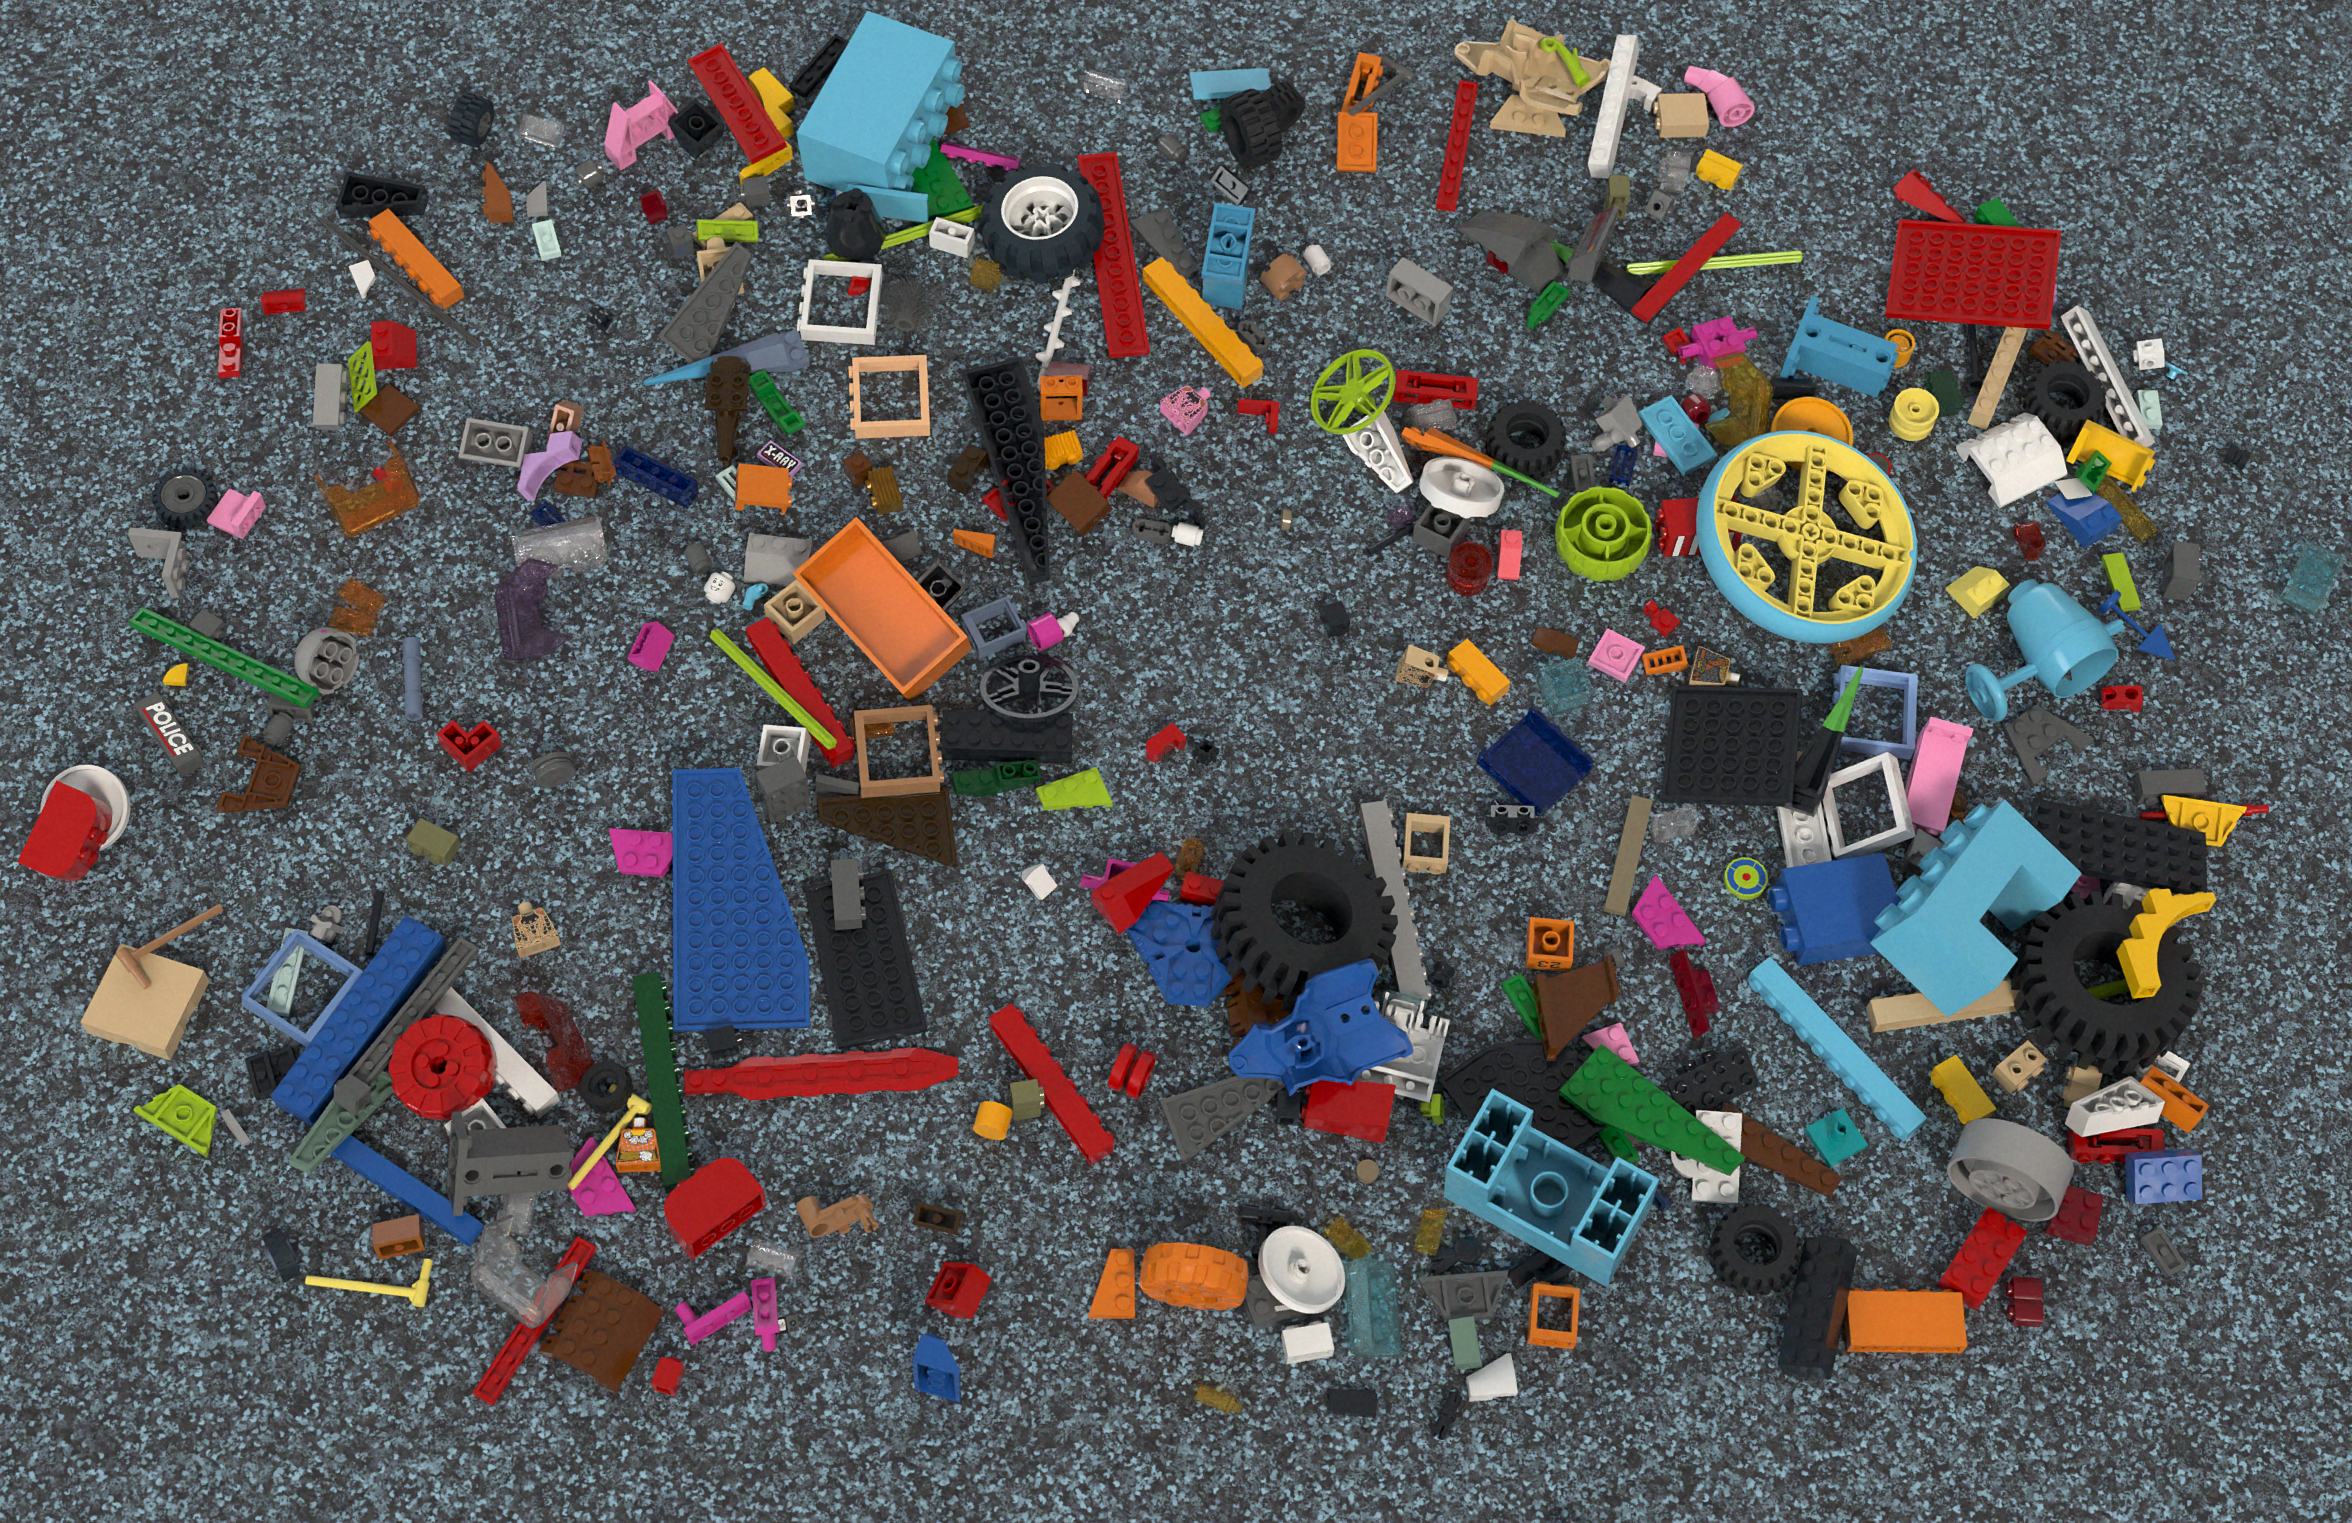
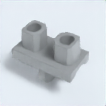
M330 905L322 911V918L312 914L310 921L315 924L310 934L332 943L336 933L342 935L345 928L336 925L342 918L341 910L336 906Z

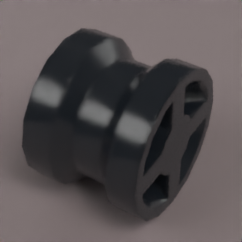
M596 305L589 312L587 320L591 324H596L597 328L603 331L612 323L613 314L609 311H604V307L601 305Z
M1437 961L1433 967L1434 971L1428 976V980L1433 985L1446 989L1450 983L1449 979L1455 974V970L1449 964Z

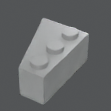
M1918 828L1907 850L1901 869L1921 876L1924 871L1918 866L1919 862L1933 848L1938 847L1941 850L1945 843Z

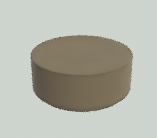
M1282 509L1280 530H1289L1291 511Z
M1369 1159L1359 1162L1356 1168L1358 1180L1365 1184L1376 1181L1379 1174L1378 1165Z

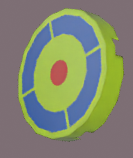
M1741 857L1733 860L1727 866L1724 873V884L1731 894L1736 895L1737 898L1744 900L1759 897L1768 883V874L1764 866L1752 858Z

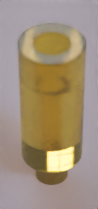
M1200 1384L1195 1396L1196 1401L1228 1414L1231 1411L1240 1414L1243 1406L1235 1402V1397Z

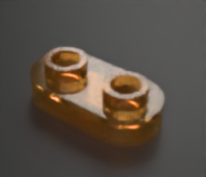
M1189 838L1184 841L1175 865V873L1181 880L1185 879L1186 873L1182 871L1185 868L1189 869V872L1197 873L1204 852V846L1200 840ZM1195 850L1196 853L1191 854L1189 851Z

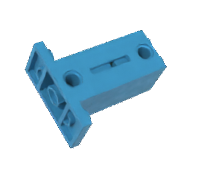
M1221 203L1214 204L1201 274L1203 279L1202 300L1209 303V305L1242 310L1249 271L1251 235L1255 216V209Z
M1811 296L1779 378H1788L1789 375L1794 376L1796 369L1877 398L1880 390L1884 392L1899 355V353L1895 352L1898 344L1819 316L1820 307L1817 306L1819 298Z

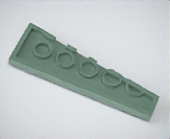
M385 1071L380 1073L370 1086L371 1101L356 1116L334 1102L333 1098L289 1159V1165L311 1174L393 1092L391 1074Z

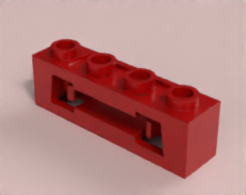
M1407 369L1397 370L1393 401L1475 410L1478 378L1415 372ZM1405 393H1407V394H1412V395H1416V394H1417L1418 397L1404 396V394H1405ZM1451 398H1454L1455 400L1461 399L1464 400V402L1451 401Z
M1118 435L1114 441L1109 442L1104 455H1100L1097 458L1094 468L1091 471L1088 470L1084 478L1098 491L1099 488L1096 486L1111 468V463L1114 460L1115 466L1102 482L1099 491L1107 500L1138 460L1139 446Z
M2126 1128L2081 1137L2071 1129L2067 1134L2069 1157L2071 1160H2077L2078 1163L2099 1161L2101 1164L2122 1162V1164L2126 1165L2125 1153L2165 1150L2163 1130ZM2132 1143H2137V1144H2135V1146H2107V1145H2131ZM2097 1144H2104L2100 1148H2094Z

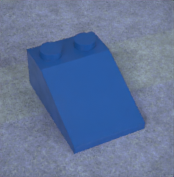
M2091 490L2089 491L2092 493V496L2066 499L2061 492L2047 500L2046 504L2084 549L2117 530L2123 517L2109 501Z

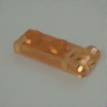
M1882 627L1857 638L1836 643L1829 650L1832 655H1835L1838 667H1841V665H1847L1853 661L1891 649L1893 644ZM1847 649L1849 654L1844 655L1842 651Z

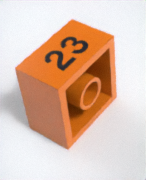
M1530 917L1526 934L1525 968L1570 972L1573 963L1574 921Z

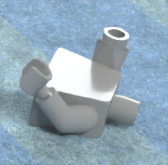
M1614 393L1605 396L1602 404L1607 408L1595 419L1605 433L1592 441V448L1596 452H1604L1614 443H1619L1623 440L1627 442L1630 448L1640 443V440L1635 432L1642 426V422L1629 395L1619 399Z

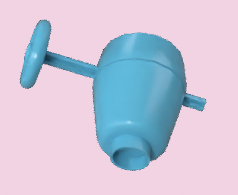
M2035 579L2027 580L2019 584L2009 594L2008 601L2011 607L2007 613V622L2027 665L1997 680L1996 676L1982 664H1971L1965 672V682L1968 693L1977 709L1984 717L1993 722H2000L2007 715L2008 704L2004 691L2032 676L2058 698L2073 696L2096 683L2114 665L2118 658V649L2111 636L2125 629L2124 622L2116 619L2104 625L2097 617L2053 583L2038 584ZM2071 669L2072 681L2061 679Z

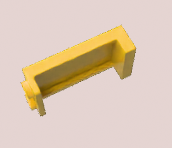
M2087 419L2066 460L2074 464L2076 459L2084 463L2094 451L2098 450L2112 463L2106 474L2132 485L2131 491L2135 492L2137 486L2142 488L2147 478L2144 475L2145 471L2152 469L2156 461L2153 459L2156 451Z

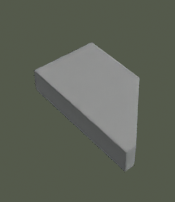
M543 181L526 196L528 217L548 216L546 181Z
M227 1109L222 1112L223 1120L240 1144L246 1146L251 1143L230 1110Z

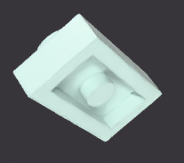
M552 220L532 224L541 260L561 257Z
M2137 390L2135 394L2137 407L2148 429H2161L2163 424L2158 390Z

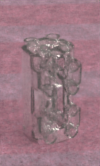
M599 515L518 531L511 535L519 575L528 577L530 582L535 583L547 578H559L563 575V570L566 568L571 569L572 573L576 574L585 570L601 569L605 566V561L608 560Z

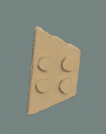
M1511 94L1490 123V129L1565 137L1566 133L1557 112L1529 106L1520 95Z

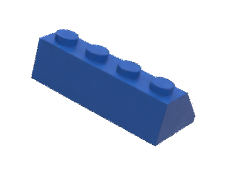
M921 1334L912 1360L915 1390L960 1403V1369L948 1346L938 1335Z

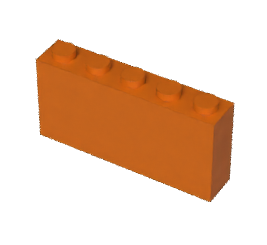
M1861 1288L1850 1289L1844 1315L1846 1352L1962 1353L1967 1347L1962 1292H1954L1951 1289L1940 1292H1931L1930 1289H1921L1917 1292H1908L1907 1289H1897L1895 1291H1885L1882 1288L1871 1291H1862Z

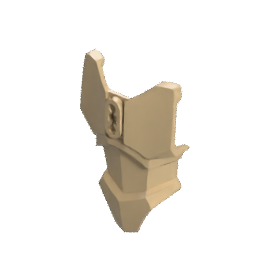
M1510 18L1500 42L1463 41L1456 45L1454 55L1476 75L1488 76L1493 72L1512 82V89L1519 91L1520 97L1529 106L1569 115H1578L1582 111L1583 103L1578 102L1576 104L1577 98L1606 80L1611 60L1606 58L1599 62L1578 56L1583 70H1586L1591 77L1587 85L1578 88L1573 81L1572 74L1557 50L1546 53L1540 47L1541 40L1546 37L1555 38L1564 45L1563 35H1544L1535 29L1518 24L1513 18Z

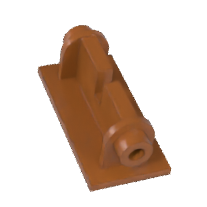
M602 440L601 446L590 445L587 453L590 463H598L592 464L595 479L600 483L606 481L607 486H610L612 478L615 477L616 470L610 460V449H607L605 440Z

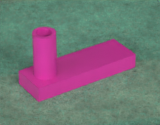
M775 1277L751 1280L755 1335H761L763 1350L773 1351L777 1347L775 1333L779 1332Z
M743 1291L699 1319L687 1302L680 1303L675 1308V1311L686 1326L683 1330L692 1346L751 1310L752 1306L748 1296Z

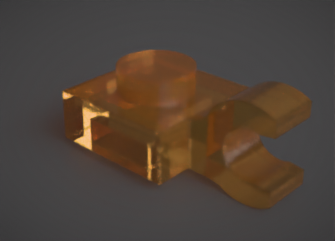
M1960 787L1955 789L1951 812L1955 820L1959 819L1961 821L1969 813L1965 811L1968 805L1967 797L1963 795L1962 788Z

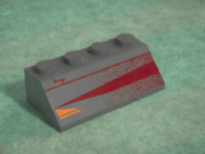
M1614 206L1592 216L1589 224L1585 223L1577 245L1574 246L1572 257L1570 256L1566 268H1569L1568 277L1591 284L1612 239L1619 207Z

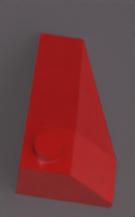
M1915 168L1909 171L1893 188L1895 191L1894 195L1901 202L1905 200L1907 203L1951 223L1969 224L1953 206L1945 204L1946 200L1942 194L1931 190L1933 185Z
M1160 851L1110 878L1093 890L1091 903L1120 935L1139 920L1144 909L1149 906L1154 895L1161 889L1173 872L1174 866Z

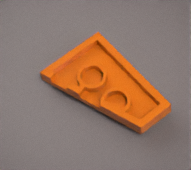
M1111 1249L1088 1319H1135L1134 1249Z

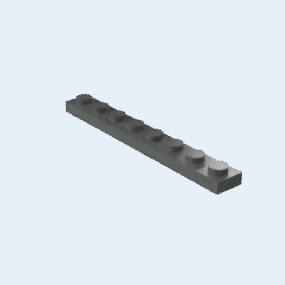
M460 936L349 1073L370 1087L389 1064V1059H392L393 1046L399 1036L403 1035L411 1024L428 1016L480 952L478 947Z

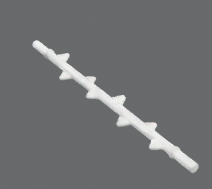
M1073 270V276L1064 280L1062 289L1052 293V296L1059 300L1054 321L1044 325V329L1050 332L1046 351L1036 353V358L1042 362L1036 385L1038 389H1040V376H1046L1054 349L1064 347V343L1058 339V334L1063 317L1072 314V310L1066 307L1071 287L1080 286L1081 281L1074 277L1075 270Z

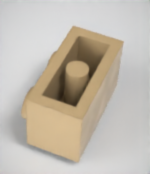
M2027 1040L1997 1065L1991 1075L2011 1094L2016 1089L2021 1091L2029 1083L2028 1079L2031 1076L2034 1078L2039 1076L2044 1071L2042 1066L2047 1059Z

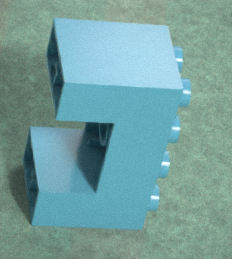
M2005 799L1990 809L1983 803L1979 804L1964 819L1963 822L1966 825L1959 819L1950 824L1939 837L1945 843L1940 850L1938 847L1933 848L1919 862L1918 866L1924 871L1920 879L1913 875L1906 880L1896 892L1902 899L1898 906L1894 903L1889 904L1874 920V923L1881 929L1870 944L1946 1017L1951 1016L1995 990L2018 960L1979 922L1985 912L1989 910L2012 932L2040 915L2043 911L2045 912L2061 902L2082 874Z
M1491 1089L1446 1167L1444 1197L1607 1287L1651 1209L1659 1179L1618 1156L1610 1169L1600 1165L1532 1128L1533 1110Z

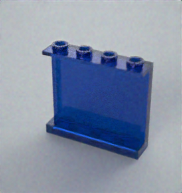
M1531 706L1529 707L1528 714L1488 750L1483 748L1478 753L1476 763L1523 806H1534L1535 815H1539V818H1541L1592 771L1594 761L1587 752H1583L1578 748L1571 738H1567L1561 733L1558 726L1551 724L1541 711L1535 710Z

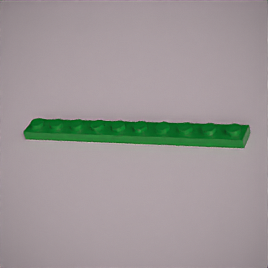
M142 607L129 620L130 627L305 709L319 696L317 688Z
M1520 973L1502 982L1501 987L1532 1036L1535 1039H1542L1533 991ZM1608 1126L1596 1134L1613 1162L1617 1156L1630 1164L1639 1160V1155L1623 1131L1620 1133L1615 1131L1613 1127Z

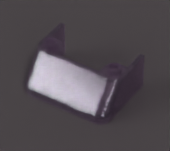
M528 558L497 586L495 603L502 652L505 659L520 660L550 655L569 639L567 634L543 629L539 601L548 593L546 579L558 569V565Z

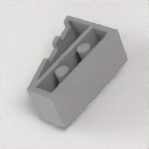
M316 364L313 426L317 430H342L343 424L346 423L345 405L347 403L350 375L342 364Z

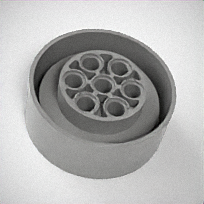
M1990 1118L1972 1120L1965 1125L1947 1167V1174L1951 1182L1969 1199L1985 1208L1990 1206L2004 1216L2025 1221H2045L2053 1218L2059 1210L2074 1173V1165L2070 1157L2049 1138L2025 1126Z

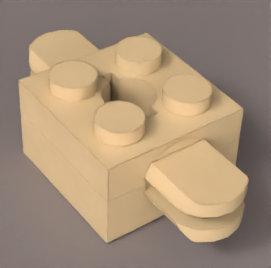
M710 238L706 244L707 250L697 251L701 283L731 248H726L722 238ZM743 282L738 294L744 293Z

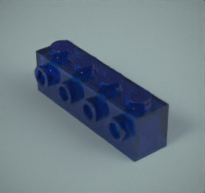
M626 445L614 460L617 475L687 509L699 494L696 479Z

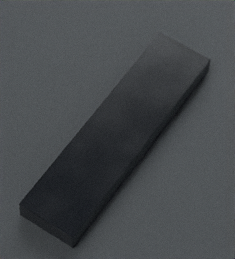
M835 33L789 84V89L806 98L837 64L849 41Z

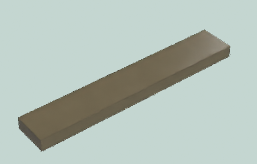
M1636 795L1631 796L1603 910L1605 912L1624 917L1626 915L1653 803L1651 799Z

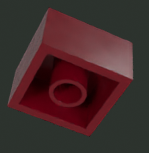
M2068 1185L2057 1214L2046 1221L2044 1233L2089 1246L2097 1236L2104 1195Z

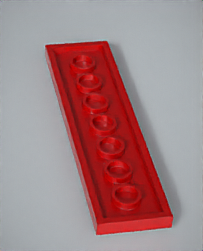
M723 43L687 60L690 68L752 165L787 147L784 138Z

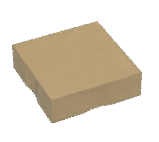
M120 944L117 951L124 947L132 949L133 951L137 950V948L125 944ZM148 953L139 958V968L151 983L148 988L143 989L133 974L129 973L117 956L114 955L80 1023L88 1034L116 1043L129 1044L140 1051L171 1060L184 1034L186 1023L197 1008L209 983L205 971Z

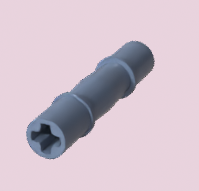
M406 637L402 640L405 718L417 721L423 718L420 639L417 637Z

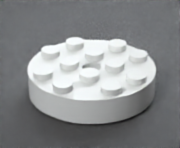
M1439 457L1428 461L1424 466L1419 481L1421 493L1431 502L1432 506L1459 514L1463 518L1488 517V515L1497 511L1504 493V485L1494 472L1476 462L1456 457Z

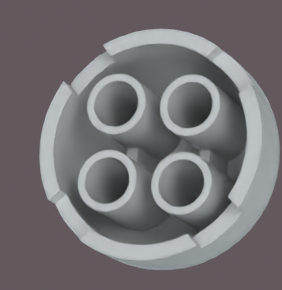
M322 627L308 633L299 643L294 658L295 670L299 679L317 688L323 694L334 693V690L342 684L346 686L354 676L359 663V654L356 653L355 646L356 640L350 634L333 627Z

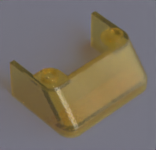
M1743 352L1714 359L1716 366L1724 373L1722 387L1730 395V414L1727 419L1706 423L1705 427L1721 444L1734 447L1746 440L1766 434L1772 398V386L1768 378Z

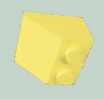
M1976 566L1947 586L1945 590L1973 618H1976L2004 598L2010 584L1996 570Z

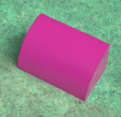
M658 621L644 623L627 659L643 669L658 671L675 636Z

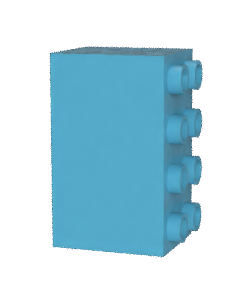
M867 11L797 131L805 179L841 192L847 191L848 184L911 192L914 182L911 174L916 167L924 168L931 153L930 141L933 136L940 138L944 134L948 123L946 113L949 107L957 108L964 96L965 86L960 84L958 80L962 70V61L956 59L954 41Z

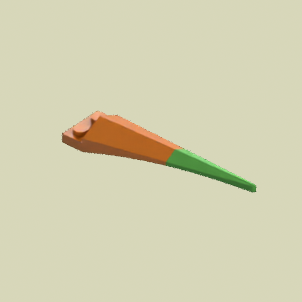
M1405 427L1401 434L1403 441L1420 450L1470 460L1523 481L1556 498L1560 494L1433 427H1430L1424 436L1420 430L1414 427L1410 429Z

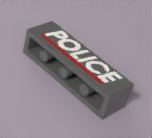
M156 691L134 704L138 715L181 778L204 765L201 758L204 755L198 744L193 745L191 733L187 728L182 729L180 717L176 712L171 713L169 709L172 706L165 696L161 698Z

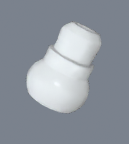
M1070 612L1063 618L1057 619L1063 637H1068L1072 633L1075 624L1079 621V616L1075 612Z

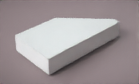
M368 260L349 266L362 299L367 296V291L376 280Z

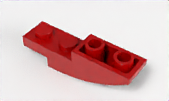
M242 308L221 309L218 336L220 342L218 375L219 378L240 377L244 359Z

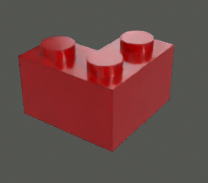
M454 720L436 733L440 746L468 773L502 746L499 733L485 720L469 733L465 732Z

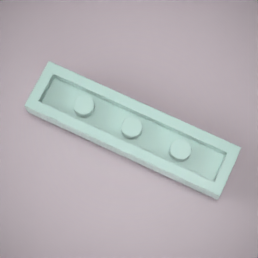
M285 928L283 940L290 933L293 934L296 929ZM301 930L305 934L309 935L308 931ZM299 945L273 978L266 1008L276 1015L286 1017L290 1015L305 949Z

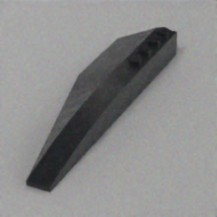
M1022 357L963 370L962 385L982 448L987 452V464L1028 583L1032 585L1049 581L1044 424ZM1007 479V484L1002 486V482Z

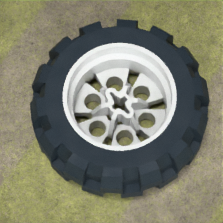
M1039 163L1025 165V170L1018 173L1012 170L1002 177V184L1000 186L995 184L985 199L986 203H984L981 209L980 224L985 248L989 251L990 258L1002 270L1007 269L1009 275L1022 281L1028 277L1032 278L1034 283H1048V279L1058 277L1059 281L1073 276V270L1076 268L1082 270L1092 261L1094 257L1093 252L1097 253L1104 238L1103 228L1105 220L1101 199L1095 187L1088 183L1084 176L1073 169L1067 172L1066 167L1060 164L1049 163V167H1040Z

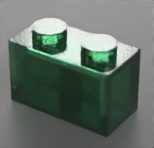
M1952 369L1928 373L1924 386L1926 391L1931 393L1939 404L1937 417L1958 415L1964 405V397L1959 392L1958 379L1954 377Z

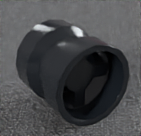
M2232 444L2223 463L2228 465H2234L2235 463L2236 468L2242 471L2251 452L2247 450L2242 451L2238 446Z

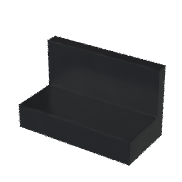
M1772 378L1771 380L1772 399L1794 400L1801 397H1814L1817 389V384H1813V379Z

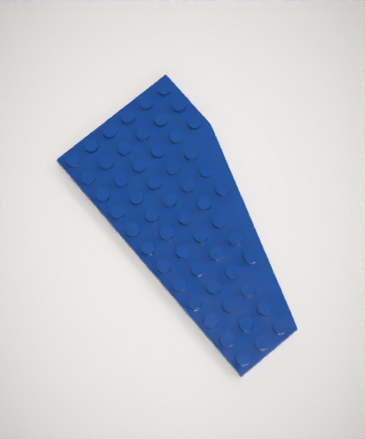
M740 768L673 770V1031L701 1032L733 1025L734 1030L810 1028L809 959Z

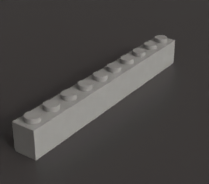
M1386 800L1362 803L1360 805L1359 817L1368 860L1374 866L1371 872L1372 879L1383 877L1387 886L1381 896H1393L1395 906L1390 914L1397 915L1398 925L1393 934L1397 935L1396 940L1389 952L1397 1000L1413 1003L1418 1009H1420L1421 1001H1425L1423 1008H1426L1428 1000L1431 999L1430 987L1425 985L1424 979H1427L1425 966H1421L1422 949L1416 943L1418 930L1412 924L1414 912L1413 907L1408 905L1407 899H1410L1409 888L1404 886L1405 869L1404 866L1400 867L1401 850L1400 847H1396L1395 843L1397 831L1391 825L1393 812L1391 808H1388Z

